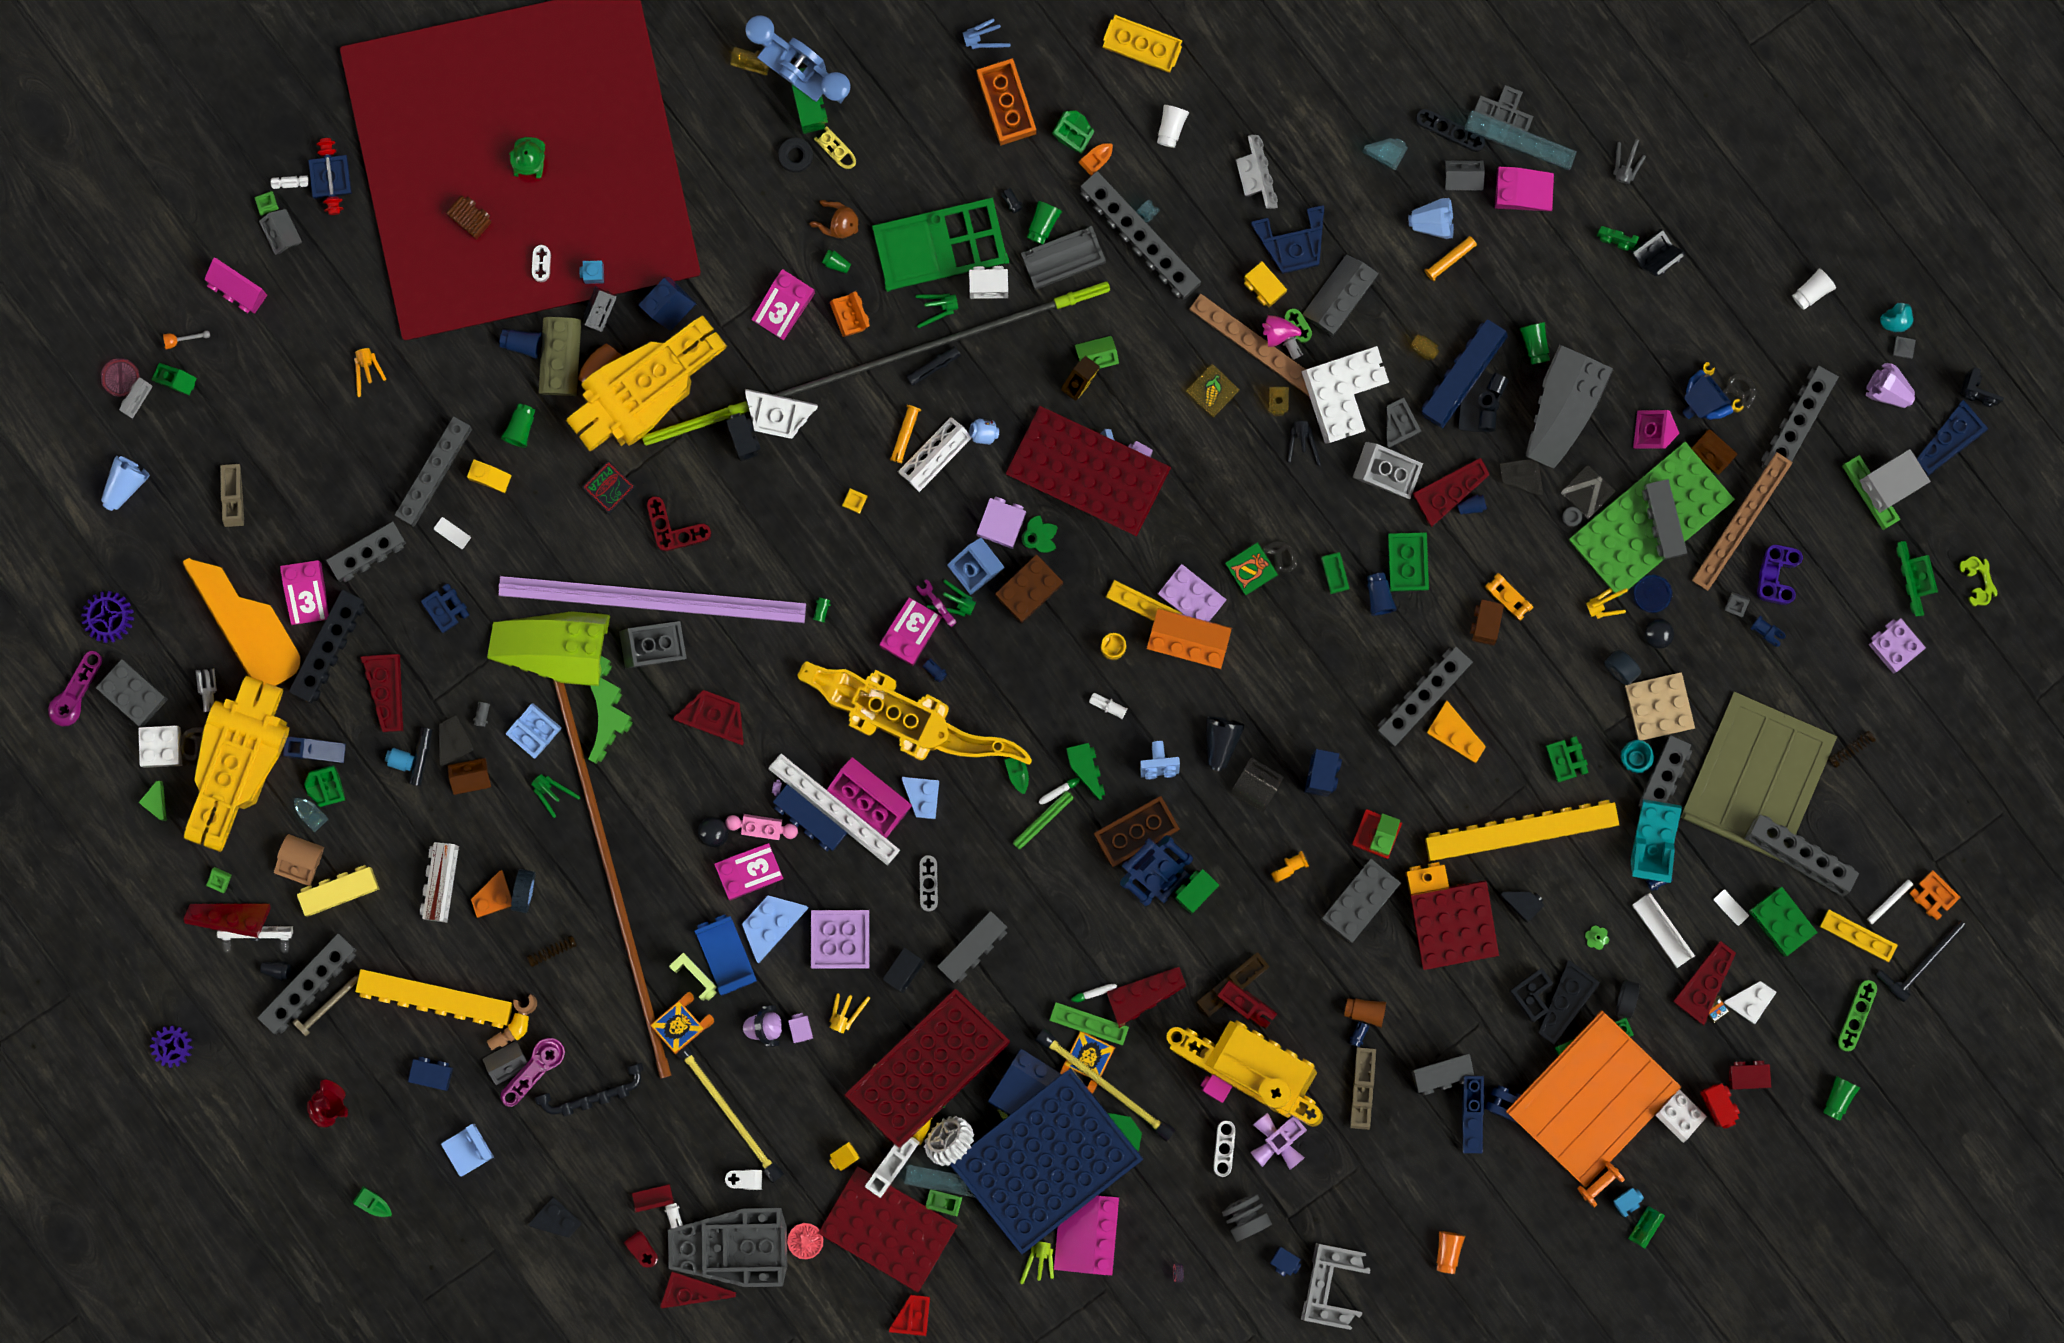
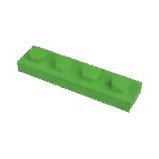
M1860 455L1842 466L1882 530L1901 520L1892 506L1881 513L1873 506L1872 500L1863 490L1862 484L1859 481L1871 473Z
M1057 1002L1050 1018L1052 1022L1122 1046L1129 1029L1127 1026L1119 1028L1116 1022Z

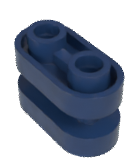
M1499 1085L1497 1088L1493 1087L1490 1095L1494 1096L1495 1100L1493 1103L1487 1102L1484 1109L1517 1123L1506 1112L1507 1109L1500 1107L1502 1101L1513 1104L1521 1094L1516 1093L1514 1096L1509 1094V1089Z

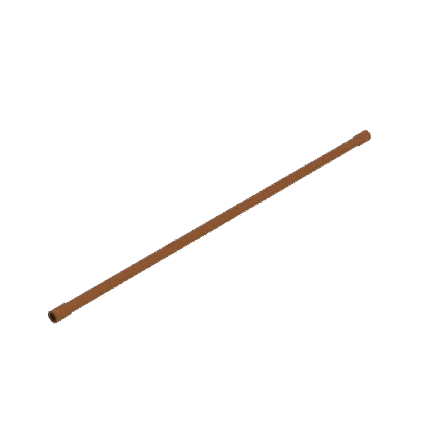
M554 681L654 1049L660 1079L672 1076L661 1038L650 1027L655 1021V1016L564 683Z

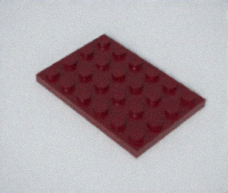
M857 1166L818 1234L909 1288L919 1292L958 1225L928 1209L891 1185L881 1198L865 1187L872 1174Z

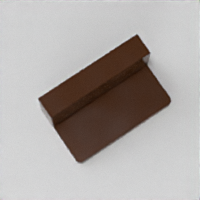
M1710 429L1691 448L1718 475L1737 456V453Z
M486 758L448 765L449 780L454 795L491 787Z

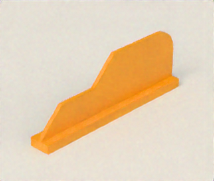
M190 558L183 561V566L248 676L263 681V687L266 683L277 686L294 676L300 667V655L271 605L239 597L221 567L191 560Z

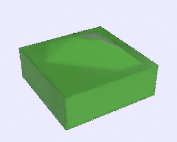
M273 191L254 197L260 215L279 209Z
M214 867L206 886L225 893L232 875Z

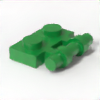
M1577 736L1570 738L1572 746L1569 747L1566 746L1565 740L1546 746L1557 783L1577 777L1574 770L1577 768L1580 769L1581 775L1589 773L1587 769L1588 763L1587 760H1584L1581 751L1583 748L1581 743L1578 742ZM1571 752H1574L1577 760L1573 764L1569 755Z

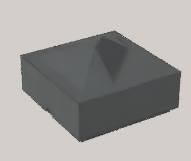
M1897 336L1893 356L1912 359L1916 340Z
M1732 592L1725 611L1743 617L1750 598Z

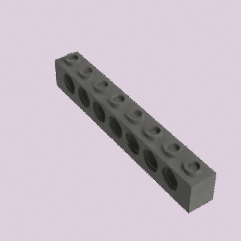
M1098 171L1081 185V196L1087 202L1090 200L1095 205L1093 207L1099 215L1103 214L1108 219L1106 222L1112 229H1118L1122 240L1126 243L1129 241L1134 246L1132 250L1139 257L1142 255L1147 260L1145 262L1152 271L1155 269L1160 274L1158 276L1164 284L1168 283L1173 288L1171 291L1177 298L1181 297L1184 300L1201 285L1198 277ZM1102 191L1106 197L1099 200L1095 197V193ZM1116 205L1119 210L1117 213H1110L1108 207ZM1129 219L1132 224L1129 227H1124L1121 221ZM1142 233L1145 238L1142 241H1137L1134 235ZM1153 246L1158 252L1155 255H1150L1147 252V248ZM1167 260L1171 266L1164 269L1160 266V262ZM1180 274L1184 280L1177 283L1173 280V276Z

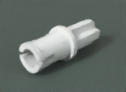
M1096 693L1092 694L1089 701L1091 704L1105 710V713L1109 712L1123 719L1128 709L1113 702V699L1109 700Z

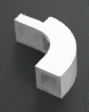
M911 1137L900 1149L894 1145L865 1187L881 1198L920 1142Z

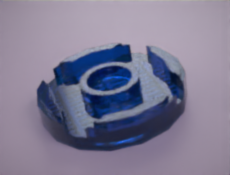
M1657 575L1643 577L1634 588L1635 602L1645 612L1656 613L1662 611L1669 605L1672 598L1671 585L1665 578Z

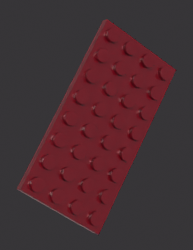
M1039 406L1006 475L1137 537L1171 467Z
M955 989L845 1094V1097L900 1149L1010 1043V1040Z

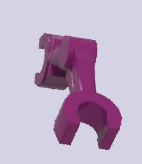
M926 579L924 581L927 585L925 589H921L919 586L916 587L919 594L922 596L928 595L943 619L952 627L957 622L940 599L936 598L932 593L933 587Z

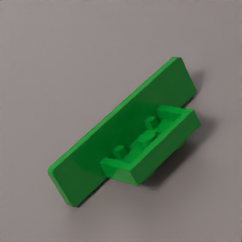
M1906 541L1898 542L1897 554L1902 560L1901 571L1907 580L1906 591L1912 600L1910 603L1911 611L1916 617L1924 616L1920 597L1938 592L1929 555L1910 559Z

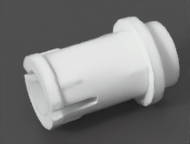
M676 1203L665 1206L666 1210L664 1211L667 1212L671 1229L682 1226L683 1223L678 1211L680 1207H677Z

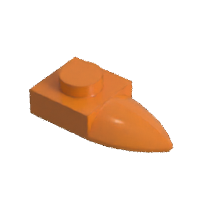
M1101 144L1096 146L1079 161V164L1092 176L1108 161L1112 154L1113 145Z

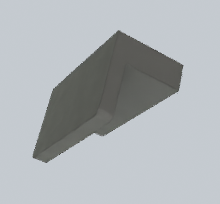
M1445 161L1446 190H1483L1485 174L1483 161Z
M286 209L268 213L259 221L275 255L281 254L291 246L302 243Z
M517 1041L483 1058L486 1069L495 1085L518 1074L528 1063Z

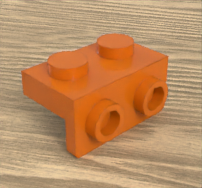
M856 291L830 301L843 337L862 332L869 327V318L863 310L862 300Z

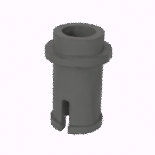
M478 702L476 717L473 718L474 725L485 727L488 724L486 720L490 704Z

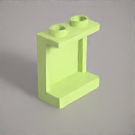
M682 953L669 967L677 973L682 967L686 966L706 987V990L699 998L703 1001L705 999L709 1001L717 993L715 991L717 987L686 954Z

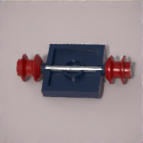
M322 138L316 145L321 147L317 154L324 156V158L308 160L312 194L314 199L329 197L323 201V203L328 205V208L324 211L328 212L329 215L340 214L343 207L339 206L342 199L336 196L352 194L347 155L331 157L336 152L335 149H332L335 141H331V138Z

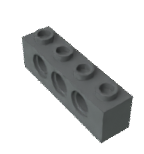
M391 522L326 561L337 580L347 582L354 578L353 574L358 571L362 573L371 568L370 564L375 561L380 563L387 558L386 555L389 553H397L404 549L403 545L406 542L396 524ZM387 539L389 541L388 547L380 548V541ZM371 549V557L364 558L363 551ZM350 558L356 561L355 566L352 568L346 566V562Z
M1671 735L1667 738L1637 807H1642L1643 799L1668 803L1669 795L1673 796L1677 785H1675L1677 777L1681 778L1684 772L1683 763L1685 760L1688 761L1692 754V750H1690L1691 744ZM1671 754L1678 756L1679 761L1677 764L1670 762L1669 756ZM1664 771L1669 772L1671 775L1669 782L1664 781L1661 777ZM1655 789L1662 790V799L1655 798Z

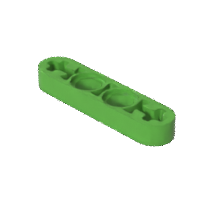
M1863 981L1858 987L1838 1039V1046L1843 1051H1852L1856 1047L1877 993V985L1873 981ZM1868 984L1873 989L1872 992L1867 993L1866 998H1870L1869 1001L1859 998V995L1864 996L1866 990L1863 989V986ZM1859 1001L1866 1004V1010L1862 1013L1856 1010V1004ZM1852 1019H1856L1859 1022L1857 1030H1851L1849 1027V1022ZM1847 1030L1849 1033L1856 1034V1036L1850 1037L1849 1042H1851L1852 1045L1847 1046L1845 1048V1044L1842 1043V1040H1846L1848 1038L1849 1034H1845Z

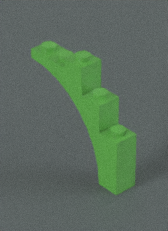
M603 656L600 658L602 669L599 686L590 685L598 710V733L594 748L589 756V760L595 764L598 761L602 762L607 753L604 750L608 744L612 745L616 738L615 731L623 734L624 731L628 732L632 726V718L613 707L614 703L618 704L622 694H620V688L602 679L603 676L609 674L612 668L610 666L611 661Z

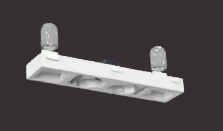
M263 926L258 938L218 930L217 938L225 940L223 941V951L226 953L231 950L230 938H250L251 941H259L261 938H281V940H284L281 941V951L287 953L289 942L286 940L292 937L293 926Z

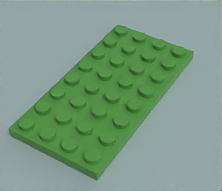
M1686 442L1680 445L1569 539L1607 586L1611 588L1613 593L1625 588L1630 589L1662 562V557L1658 556L1656 550L1658 545L1657 538H1654L1651 527H1654L1652 519L1649 520L1647 515L1649 505L1647 501H1644L1642 490H1644L1646 484L1669 479L1684 542L1735 500Z

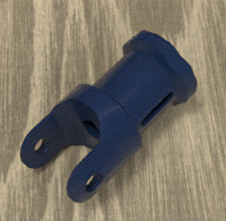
M1759 616L1750 629L1764 636L1763 639L1773 646L1779 647L1780 641L1774 635L1784 639L1786 637L1785 633L1775 625L1771 626L1762 619V616Z

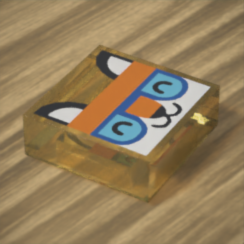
M1720 996L1716 997L1708 1015L1713 1023L1730 1012Z

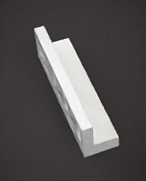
M950 417L898 471L899 474L920 492L971 439L970 434L962 425ZM952 425H954L955 428L951 432L947 433V430ZM938 440H941L938 446H934ZM928 453V456L924 460H921V457L924 454ZM915 467L910 475L906 474L910 468Z

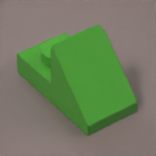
M930 1189L926 1207L931 1210L958 1216L962 1197Z

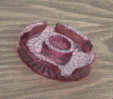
M113 359L104 366L101 372V382L105 390L119 397L129 395L132 385L140 378L136 366L127 359Z

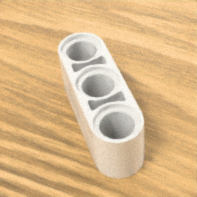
M1222 1121L1217 1127L1213 1169L1215 1174L1221 1177L1229 1175L1232 1169L1235 1126L1230 1121ZM1224 1124L1231 1126L1232 1130L1228 1135H1224L1221 1132V1127ZM1222 1143H1226L1230 1147L1227 1154H1222L1219 1151V1146ZM1221 1162L1226 1163L1228 1166V1170L1224 1174L1219 1173L1217 1170V1166Z

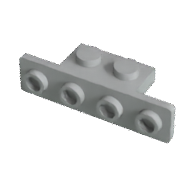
M1249 135L1248 140L1252 154L1236 159L1245 196L1262 192L1266 208L1276 209L1278 208V199L1273 190V179L1268 171V160L1264 156L1263 141L1259 135Z

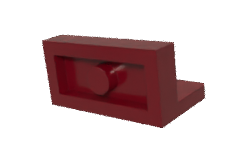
M670 1184L632 1193L635 1212L674 1204Z

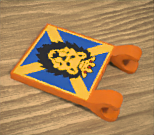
M687 992L676 1004L650 1025L674 1054L678 1053L702 1031L714 1023V1018L710 1014L699 1023L685 1006L694 1000L691 992Z
M1080 1031L1070 1053L1101 1077L1115 1047ZM1066 1059L1060 1074L1072 1068L1074 1071L1089 1078L1087 1074L1085 1075L1083 1071ZM1091 1079L1087 1087L1092 1094L1097 1086V1082Z

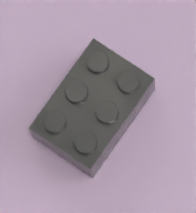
M122 659L96 687L97 690L140 727H144L168 700Z

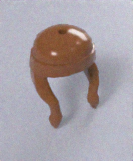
M819 201L823 207L838 208L832 218L830 229L817 221L810 222L809 225L811 227H818L822 233L835 238L850 237L858 232V217L851 208L839 202Z

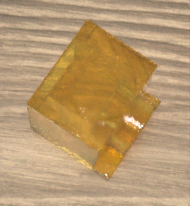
M1269 387L1268 412H1273L1275 416H1282L1284 412L1288 413L1289 387ZM1281 398L1282 403L1277 404L1275 399Z

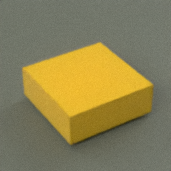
M850 488L842 506L860 514L868 496Z

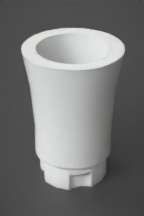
M1164 105L1157 143L1175 148L1176 141L1179 139L1189 112L1177 107Z
M1819 268L1792 297L1804 310L1827 293L1835 290L1836 286L1828 275Z

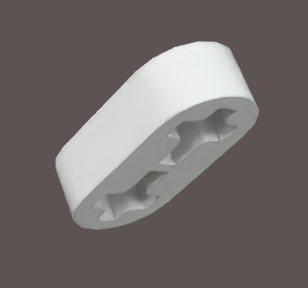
M544 245L537 246L533 251L532 275L537 282H545L550 276L551 252ZM543 249L547 256L545 255L543 262H540V257L537 253H540ZM540 265H543V271L546 272V274L542 275V278H539L538 274H536L540 270Z

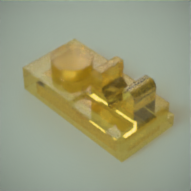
M734 47L731 59L732 66L767 75L769 67L757 58L760 51L757 50L754 54L753 52Z

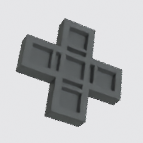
M1505 85L1498 102L1480 96L1473 115L1491 121L1484 139L1502 145L1508 128L1524 135L1527 134L1534 116L1516 110L1523 92Z

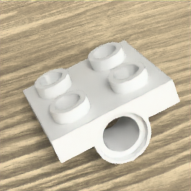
M1680 1089L1656 1114L1683 1143L1707 1117Z

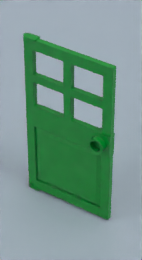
M993 198L872 226L887 292L966 273L969 270H973V267L988 268L1009 263ZM987 206L992 229L974 233L969 210ZM963 212L968 235L950 239L944 216ZM994 235L999 258L981 262L975 239ZM970 241L975 263L956 267L951 245Z

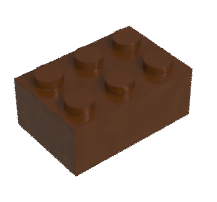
M1036 555L995 594V597L1022 624L1063 585V581Z

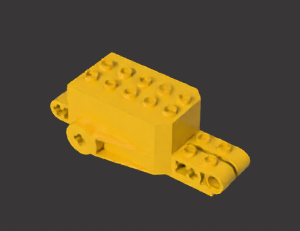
M704 316L691 322L665 343L650 342L603 366L583 381L581 386L586 391L583 393V396L587 403L569 416L566 421L576 434L583 432L579 438L589 451L598 447L612 435L620 446L625 443L628 446L634 444L653 429L673 406L690 394L691 379L689 376L727 347L717 332L711 334L714 328Z
M246 676L235 702L226 699L224 703L215 701L212 705L204 727L195 775V783L200 792L187 823L184 839L201 845L205 838V847L221 852L238 809H245L257 803L265 779L279 758L289 733V727L286 726L287 722L274 716L283 694L282 688L268 683L263 687V681Z
M1238 1020L1235 1023L1232 1021L1228 1023L1216 1046L1205 1037L1203 1040L1199 1039V1035L1189 1028L1183 1030L1179 1027H1173L1168 1031L1167 1040L1171 1045L1170 1049L1174 1053L1263 1103L1273 1112L1282 1114L1287 1118L1293 1116L1312 1127L1318 1126L1322 1122L1323 1114L1315 1105L1316 1102L1305 1095L1317 1074L1314 1064L1303 1058L1301 1061L1297 1059V1054L1288 1049L1283 1051L1278 1043L1271 1039L1269 1041L1264 1040V1036L1255 1030L1250 1032L1247 1030L1248 1027ZM1181 1034V1041L1174 1042V1037ZM1191 1046H1197L1202 1050L1201 1053H1198L1197 1050H1192ZM1306 1109L1311 1114L1315 1113L1316 1118L1310 1119V1117L1305 1113Z

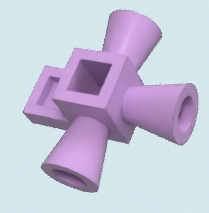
M1268 1113L1253 1124V1126L1267 1136L1265 1139L1266 1144L1250 1152L1262 1167L1274 1152L1277 1155L1281 1153L1289 1170L1305 1158L1290 1146L1293 1141L1307 1131L1295 1117H1291L1278 1129H1276Z

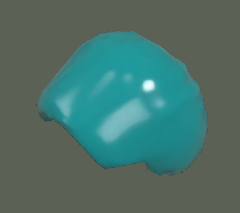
M1897 303L1893 309L1887 310L1880 317L1882 327L1893 332H1904L1909 329L1913 324L1911 306L1905 303Z
M1643 740L1630 741L1621 751V762L1627 770L1642 773L1654 761L1652 748Z

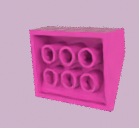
M1097 1195L1058 1226L1054 1270L1112 1275L1119 1197Z

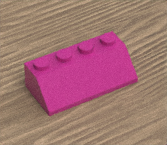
M853 757L844 765L827 789L830 794L885 838L890 835L912 806V804Z

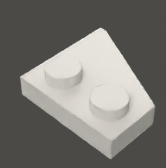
M1759 981L1725 1000L1724 1004L1755 1024L1776 994V991Z

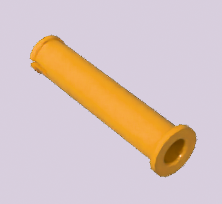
M1469 236L1432 267L1425 269L1424 271L1429 279L1434 282L1437 276L1472 248L1476 247L1477 243Z
M911 405L906 406L908 409L892 457L890 458V460L897 461V463H902L918 412H921V409Z

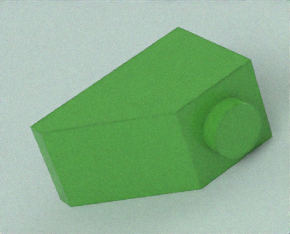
M1382 813L1369 850L1388 856L1395 840L1400 820Z

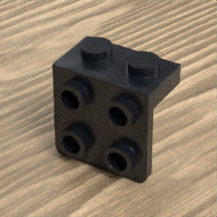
M1662 229L1656 231L1630 251L1640 268L1654 276L1664 274L1667 268L1680 262L1685 255L1682 249L1672 245Z

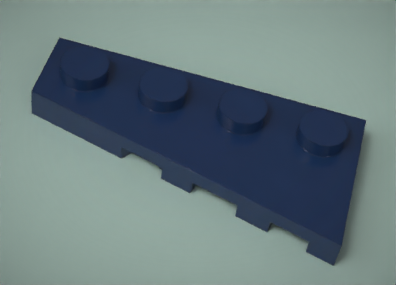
M1963 400L1933 440L1930 441L1919 455L1917 461L1926 475L1929 476L1986 432L1988 428Z

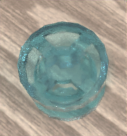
M1149 199L1136 213L1142 215L1144 221L1148 223L1159 213L1160 209L1154 207Z

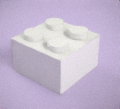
M994 266L988 270H985V267H973V270H969L970 299L1008 298V269H1004L1003 266Z
M181 727L139 728L140 766L143 768L182 766Z

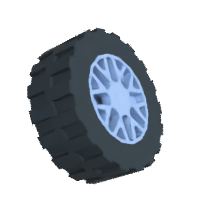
M519 869L513 890L512 911L528 912L533 895L536 872Z

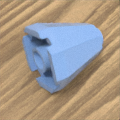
M1442 198L1412 211V215L1408 216L1409 227H1413L1414 231L1444 239L1453 238V210L1449 198Z

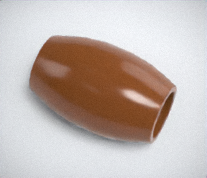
M607 343L604 344L586 360L581 368L578 380L583 383L591 374L622 357V355Z

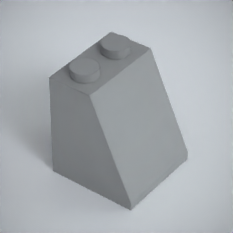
M1910 449L1859 480L1863 490L1869 495L1873 506L1879 513L1931 482Z

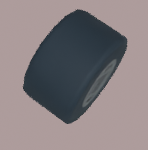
M1620 649L1615 650L1605 660V666L1609 672L1624 685H1630L1641 674V669L1637 663Z

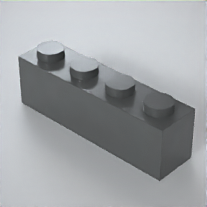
M1669 479L1646 484L1644 490H1642L1644 501H1647L1649 505L1647 515L1649 520L1652 519L1654 527H1651L1653 537L1657 538L1658 541L1656 546L1658 556H1661L1663 561L1686 555L1687 550Z
M990 911L937 968L953 983L956 981L960 983L967 976L965 972L968 968L974 969L981 961L979 957L983 953L987 955L994 948L992 943L996 939L1000 941L1007 934L1005 931L1007 926Z

